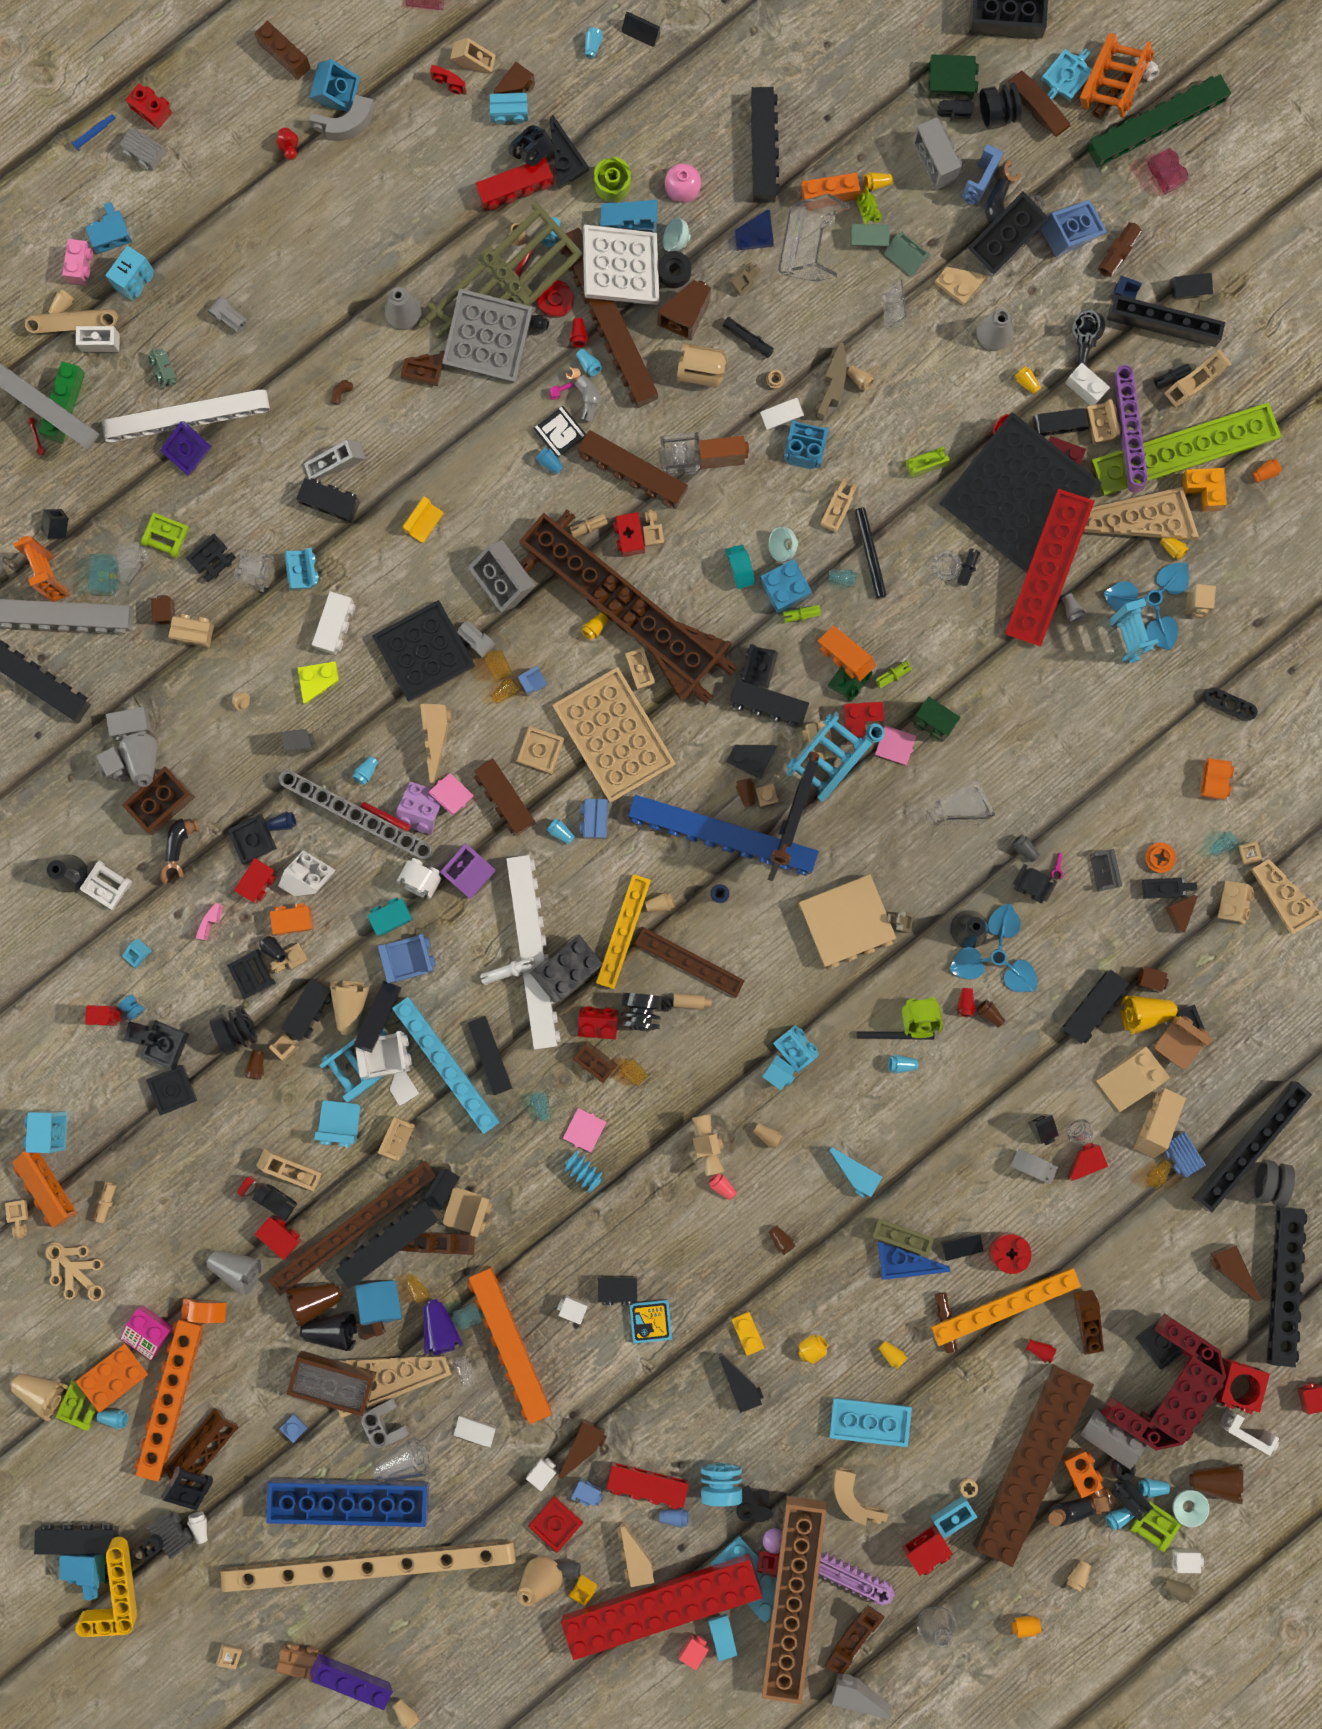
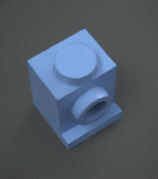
M580 1477L571 1499L575 1501L577 1497L579 1498L578 1501L583 1505L589 1506L591 1504L592 1506H598L603 1497L600 1494L601 1487Z

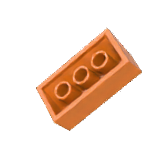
M25 1150L12 1161L14 1172L23 1179L25 1190L33 1195L35 1206L43 1211L45 1215L44 1220L49 1226H52V1228L59 1227L78 1214L41 1153H28Z

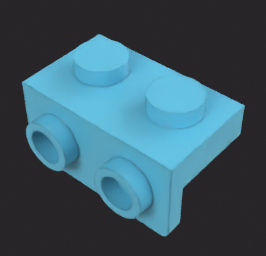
M306 548L302 551H286L284 556L289 590L312 589L318 582V573L314 568L316 559L315 554L312 553V548Z

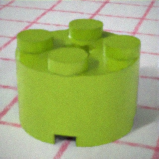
M605 158L595 167V191L602 199L618 203L631 190V171L628 164L621 158Z
M930 997L926 1000L909 999L906 1001V1005L902 1008L903 1025L906 1035L910 1033L913 1038H927L933 1036V1032L938 1030V1033L943 1030L940 1004L936 998Z

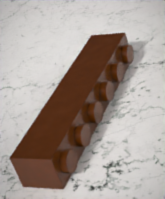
M591 430L587 432L578 448V454L581 459L586 462H594L596 467L602 471H610L616 479L620 481L624 479L629 482L632 488L636 490L640 488L645 491L648 497L661 500V503L668 508L673 507L677 509L687 492V484Z

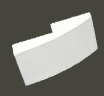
M798 398L760 412L767 430L804 416Z

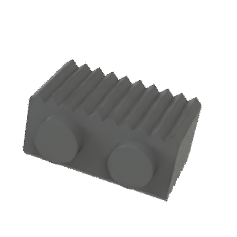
M170 1509L147 1528L150 1530V1533L157 1534L162 1538V1549L169 1559H172L193 1542L191 1539L193 1536L188 1528H183L180 1524V1516L175 1511L172 1513Z

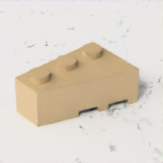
M1166 1088L1159 1093L1157 1092L1153 1097L1152 1108L1146 1116V1121L1133 1149L1153 1159L1166 1151L1171 1142L1186 1098Z

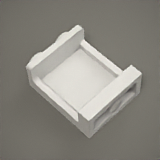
M396 1031L395 1034L380 1036L372 1053L356 1048L360 1078L367 1080L410 1071L409 1066L412 1065L411 1056L407 1054L406 1047L409 1046L407 1035H404L402 1031Z
M1227 1408L1218 1426L1270 1456L1272 1452L1274 1453L1279 1446V1438L1264 1430L1260 1439L1253 1437L1240 1429L1245 1418Z

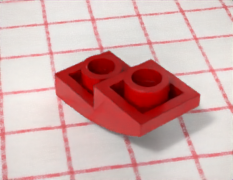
M431 65L430 74L432 80L439 84L447 83L448 91L453 94L467 93L466 83L460 77L445 68Z

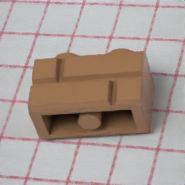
M289 1642L287 1645L284 1644L281 1649L276 1673L311 1680L310 1670L318 1654L323 1655V1652H319L318 1648L312 1646L307 1647V1649L300 1648L299 1644Z

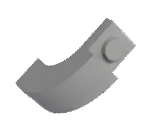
M355 95L351 109L344 116L329 118L311 113L309 121L315 131H325L328 140H347L360 134L369 125L375 111V104L373 99Z

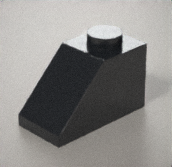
M1043 1114L1028 1122L1039 1144L1049 1145L1056 1141L1055 1137L1059 1136L1052 1115Z

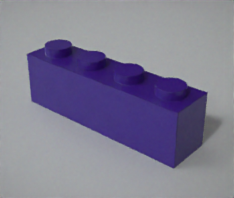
M318 1654L310 1670L312 1682L381 1710L385 1709L393 1693L390 1682L321 1654Z

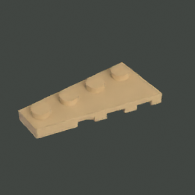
M1269 859L1251 869L1291 935L1322 918V911L1317 909L1313 905L1314 903L1309 898H1306L1299 891L1300 889L1295 884H1292L1286 878L1287 876Z

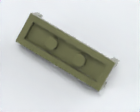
M877 1218V1224L871 1237L927 1257L929 1256L934 1241L933 1237Z

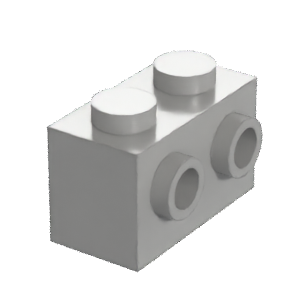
M112 747L96 756L100 763L98 768L103 776L106 775L108 778L119 782L129 778V772L118 749Z

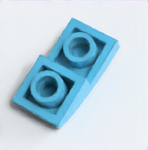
M727 1614L708 1619L718 1662L737 1656Z

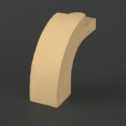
M1219 349L1197 369L1171 386L1165 392V395L1175 407H1178L1208 386L1232 363Z
M835 1466L833 1490L842 1511L853 1521L865 1526L867 1518H870L869 1521L881 1524V1521L887 1522L888 1513L886 1510L863 1505L854 1497L855 1471Z

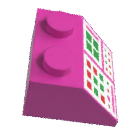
M145 1306L137 1308L126 1324L120 1339L152 1361L172 1333L173 1326Z

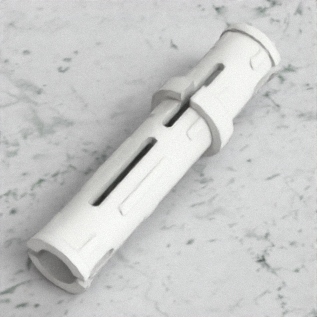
M532 957L519 962L513 961L510 965L482 973L480 977H485V979L481 981L484 985L513 975L519 976L522 972L535 969L536 964L531 965L535 961Z

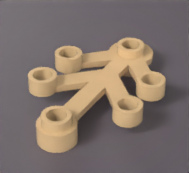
M54 1242L49 1244L45 1250L47 1259L51 1261V1277L49 1282L52 1286H58L63 1282V1277L59 1274L60 1263L65 1267V1290L63 1295L67 1300H71L77 1295V1291L74 1288V1277L88 1289L90 1300L99 1301L105 1296L104 1287L95 1285L80 1270H101L104 1267V1261L97 1258L93 1261L71 1262L66 1257L70 1255L88 1256L90 1248L87 1245L76 1248H64L61 1243ZM82 1247L86 1249L85 1255L81 1253ZM55 1248L59 1251L57 1256L53 1254ZM96 1261L100 1262L99 1268H96L94 1265ZM55 1276L59 1278L58 1283H54L53 1278ZM96 1289L101 1291L100 1296L95 1295ZM68 1290H71L73 1292L72 1297H69L67 1295Z

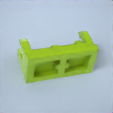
M942 446L905 460L911 478L947 466L949 457L944 454L945 448Z

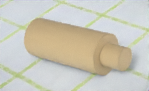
M674 993L673 1007L704 1009V1006L711 1007L712 999H705L704 995Z

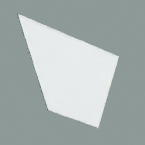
M406 1072L394 1075L390 1092L399 1106L417 1096L419 1092Z

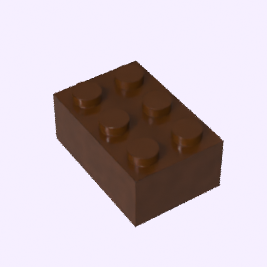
M164 766L154 775L153 782L150 785L141 787L122 806L148 834L153 836L193 800L195 796L171 769Z

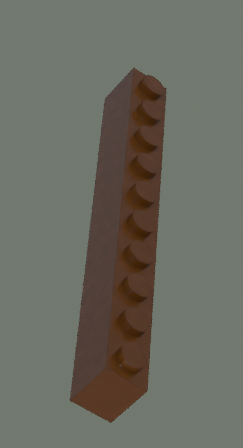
M580 228L565 233L583 253V234ZM566 245L560 250L561 255L565 254L567 259L573 254ZM582 255L568 270L573 271L575 275L573 277L574 283L583 292L581 294L582 300L591 309L589 310L591 319L593 321L596 320L598 327H596L600 337L604 336L606 340L605 348L608 354L612 353L614 360H612L616 371L620 370L622 374L620 379L623 386L628 387L630 391L628 396L631 403H635L637 408H640L657 400L658 392L613 300L585 298L584 260Z

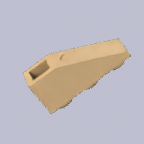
M625 1522L621 1523V1529H618L617 1533L619 1542L623 1541L624 1549H621L622 1561L627 1563V1569H624L626 1582L630 1581L631 1587L654 1583L651 1558Z

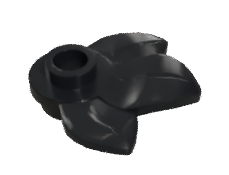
M749 1485L745 1486L742 1489V1503L736 1508L738 1518L742 1521L753 1519L757 1522H764L771 1518L773 1512L765 1506L769 1499V1491L760 1489L753 1492ZM743 1508H749V1513L744 1514L742 1512Z

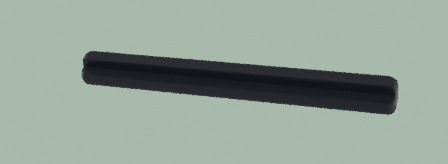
M864 507L858 508L855 514L876 598L882 599L887 594L866 509Z

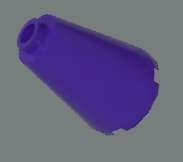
M438 1299L426 1302L427 1305L423 1307L425 1356H429V1352H433L434 1356L455 1350L454 1346L458 1344L459 1348L462 1347L463 1342L443 1302H438Z

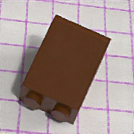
M693 280L658 310L657 325L692 340L710 302L711 287L703 281L697 282Z

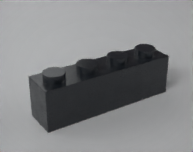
M736 680L729 702L735 710H749L750 714L754 716H768V720L777 723L783 721L792 728L802 727L809 706V702L740 680Z
M1107 970L1060 1030L1077 1044H1082L1083 1042L1086 1044L1092 1037V1030L1099 1028L1104 1022V1015L1111 1013L1115 1008V1001L1118 998L1121 999L1127 993L1128 989L1126 987L1129 983L1113 970Z
M43 1523L35 1530L34 1555H106L112 1539L119 1537V1526H113V1523H102L101 1526H93V1523H82L81 1526H73V1523H62L61 1526H54V1523Z

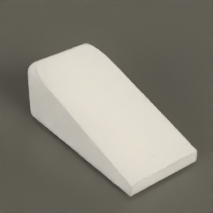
M459 1416L454 1436L491 1448L497 1426Z

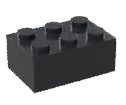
M579 934L567 940L532 970L530 974L553 1003L567 997L603 964Z

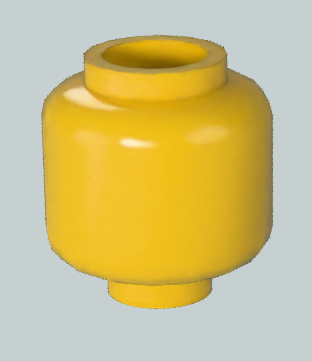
M811 1334L799 1343L800 1352L798 1354L804 1362L808 1361L811 1364H815L827 1355L828 1345L821 1335Z

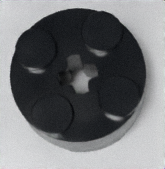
M1023 864L1013 882V885H1015L1014 890L1024 895L1026 892L1032 894L1031 899L1040 904L1044 901L1047 902L1058 882L1056 880L1050 882L1051 877L1034 868L1027 870L1028 865Z

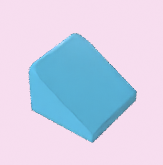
M136 939L129 944L122 957L134 968H137L151 953V949L141 940Z

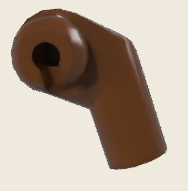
M348 380L339 382L333 388L331 403L340 405L342 393L352 391L353 383L348 382Z

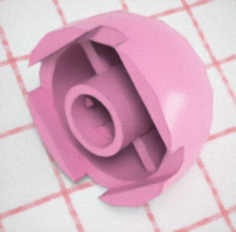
M687 163L676 164L668 170L664 180L665 191L668 197L675 202L688 203L693 201L699 195L701 189V177L698 170Z

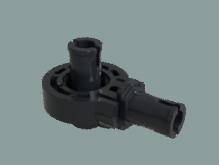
M1093 310L1082 311L1073 322L1074 344L1079 347L1075 361L1077 365L1083 363L1087 366L1090 349L1096 347L1097 340L1101 338L1105 330L1103 316Z

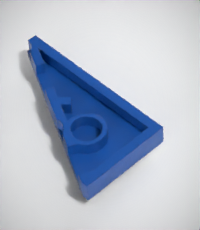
M877 1241L882 1280L950 1272V1268L947 1265Z

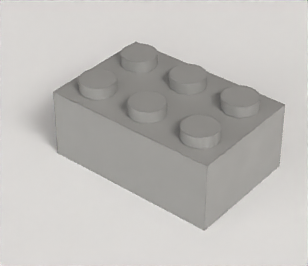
M938 117L918 125L913 144L935 190L937 191L955 183L961 170L962 161L954 152V145L952 140L948 139L946 135L945 125L942 122L940 123Z
M503 540L488 545L468 566V569L501 613L514 608L536 586Z

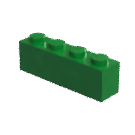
M61 361L50 395V399L71 414H73L85 376L80 366ZM44 418L42 419L39 433L47 440L63 444L66 434Z

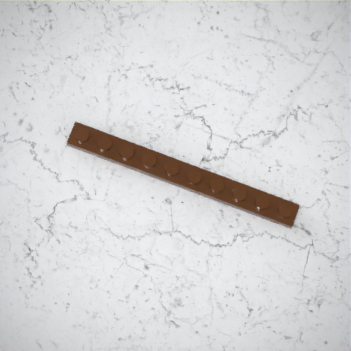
M424 1161L268 1281L279 1296H281L287 1289L293 1287L436 1178V1173L428 1162Z

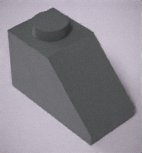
M307 729L281 732L285 750L291 756L314 750L315 738L313 733H309Z

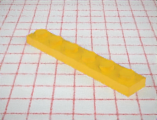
M635 874L632 875L596 984L615 989L651 883L650 879Z

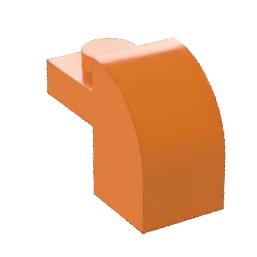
M184 1298L181 1318L195 1323H225L227 1303L216 1300L200 1301Z

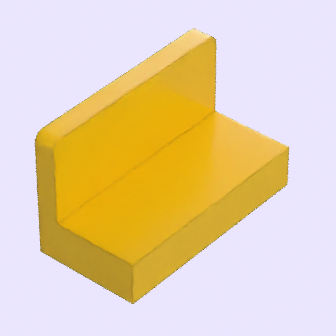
M423 496L403 525L404 532L419 542L424 543L444 515L443 511L432 505L431 501Z

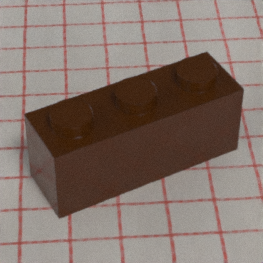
M268 20L254 33L258 44L297 80L311 68L307 56Z

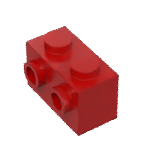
M138 83L125 99L131 110L158 130L172 114L169 102L163 97H157L155 92L147 85L144 87Z

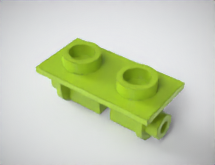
M865 187L856 201L865 225H867L869 220L878 223L882 219V214L877 209L876 198L873 194H870L868 187Z

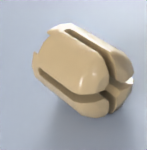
M683 343L681 349L683 354L678 365L677 381L718 387L725 375V365L727 363L725 352L721 349Z

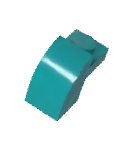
M743 544L725 549L737 589L755 585L751 561Z

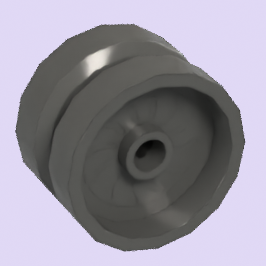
M1263 1160L1255 1176L1254 1199L1262 1203H1269L1271 1201L1275 1206L1286 1207L1294 1190V1167L1284 1163L1278 1166L1275 1161Z

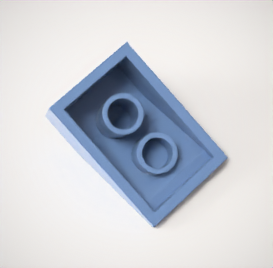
M1090 200L1051 213L1048 216L1051 220L1041 229L1055 257L1069 253L1107 233Z

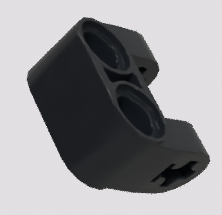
M531 125L510 143L508 150L511 156L522 159L528 165L535 166L547 154L552 152L554 144L544 129ZM530 153H533V154H532V157H533L532 160L529 159V158H530V155H529Z
M270 1184L261 1185L252 1198L253 1201L274 1213L284 1222L287 1221L298 1204Z

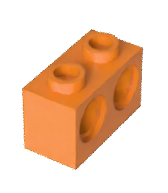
M1081 1448L1061 1458L1081 1498L1103 1489L1101 1485L1103 1481L1102 1476L1098 1470H1094L1092 1464L1095 1462L1090 1452L1086 1453ZM1078 1459H1083V1465L1080 1468H1076L1075 1462ZM1087 1477H1092V1483L1085 1486L1084 1480Z

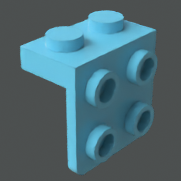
M323 1101L319 1130L315 1132L314 1140H320L319 1144L331 1145V1142H339L341 1147H350L351 1144H355L357 1142L361 1106L353 1103Z

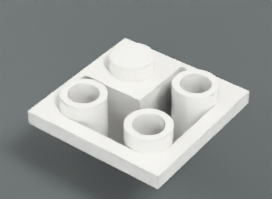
M303 850L284 870L278 886L293 896L316 894L335 873V869Z

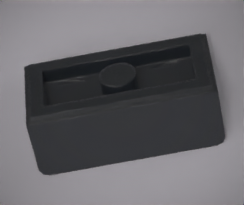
M626 12L622 33L655 47L660 37V26L630 12Z
M980 1233L941 1242L946 1261L984 1252Z

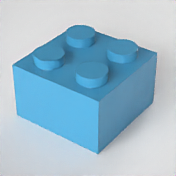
M795 559L760 577L759 582L777 614L811 597L812 591Z

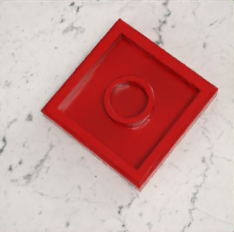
M554 1495L529 1523L528 1527L558 1553L583 1524V1521Z

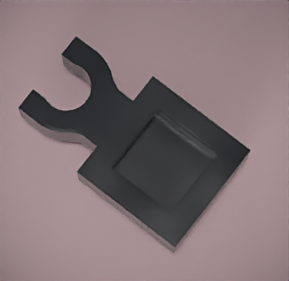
M129 1021L124 1040L144 1045L146 1042L156 1046L157 1042L152 1041L151 1038L154 1034L159 1035L160 1031L148 1030L149 1026Z

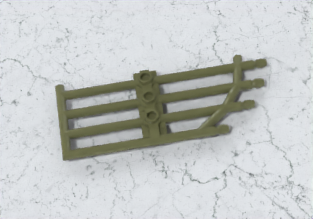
M535 201L531 205L534 212L495 249L491 246L485 249L476 258L480 264L437 305L430 302L426 306L430 312L424 319L420 320L418 325L422 329L428 322L438 316L446 323L435 333V336L438 339L443 337L445 332L450 330L453 316L451 317L442 310L458 295L459 288L465 289L485 268L493 278L477 293L486 295L499 283L506 291L500 299L508 301L512 297L516 303L530 306L583 253L538 202ZM540 216L547 226L512 260L506 263L499 255ZM553 231L560 240L519 278L512 269ZM566 245L573 254L532 292L525 283Z

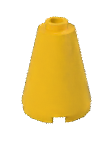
M1130 995L1125 996L1121 1001V1005L1124 1004V1010H1120L1121 1020L1125 1030L1131 1031L1129 1034H1137L1174 1019L1178 1012L1177 1006L1172 1000Z

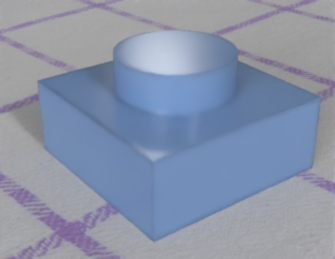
M294 1413L280 1430L294 1443L308 1427Z

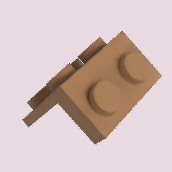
M1186 1016L1174 1017L1154 1046L1157 1052L1183 1070L1189 1067L1201 1048L1209 1046L1213 1040L1208 1036L1209 1033L1201 1027L1197 1029L1192 1025L1194 1022Z

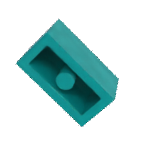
M396 897L388 901L387 906L383 908L377 906L370 910L371 913L367 916L378 937L414 920L404 899Z

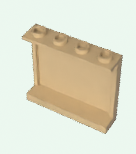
M871 874L798 903L823 962V968L828 966L829 969L840 965L839 961L844 959L847 962L858 958L857 954L859 953L870 954L875 952L874 947L882 945V948L893 944L892 940L897 939L891 923L887 922L888 916Z

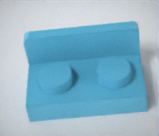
M796 1025L773 1043L791 1066L796 1069L797 1073L819 1056L816 1046L807 1040L803 1030L797 1028Z

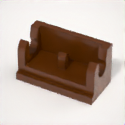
M588 1041L573 1058L575 1062L602 1083L606 1081L618 1065Z

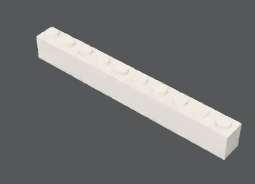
M530 855L506 858L521 961L532 957L535 962L531 963V965L536 964L537 967L548 958V954H544L543 948L547 946L546 936L541 934V928L544 927L543 916H539L538 909L541 908L540 897H536L535 890L538 889L537 878H533L532 872L536 870L535 861L530 859ZM534 969L523 972L534 1050L558 1046L557 1042H561L559 1030H555V1023H558L557 1012H553L552 1004L555 1003H553L530 974Z

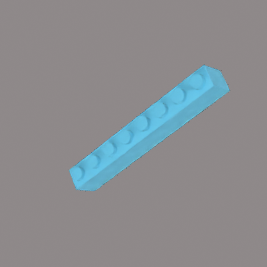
M407 997L393 1007L394 1012L482 1133H487L501 1122L413 1000Z

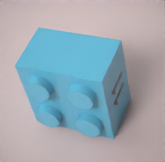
M127 245L105 276L115 290L134 301L135 298L141 295L144 285L151 281L155 271L146 257Z

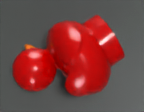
M282 128L277 133V147L284 152L286 159L294 160L297 156L298 136L291 129Z

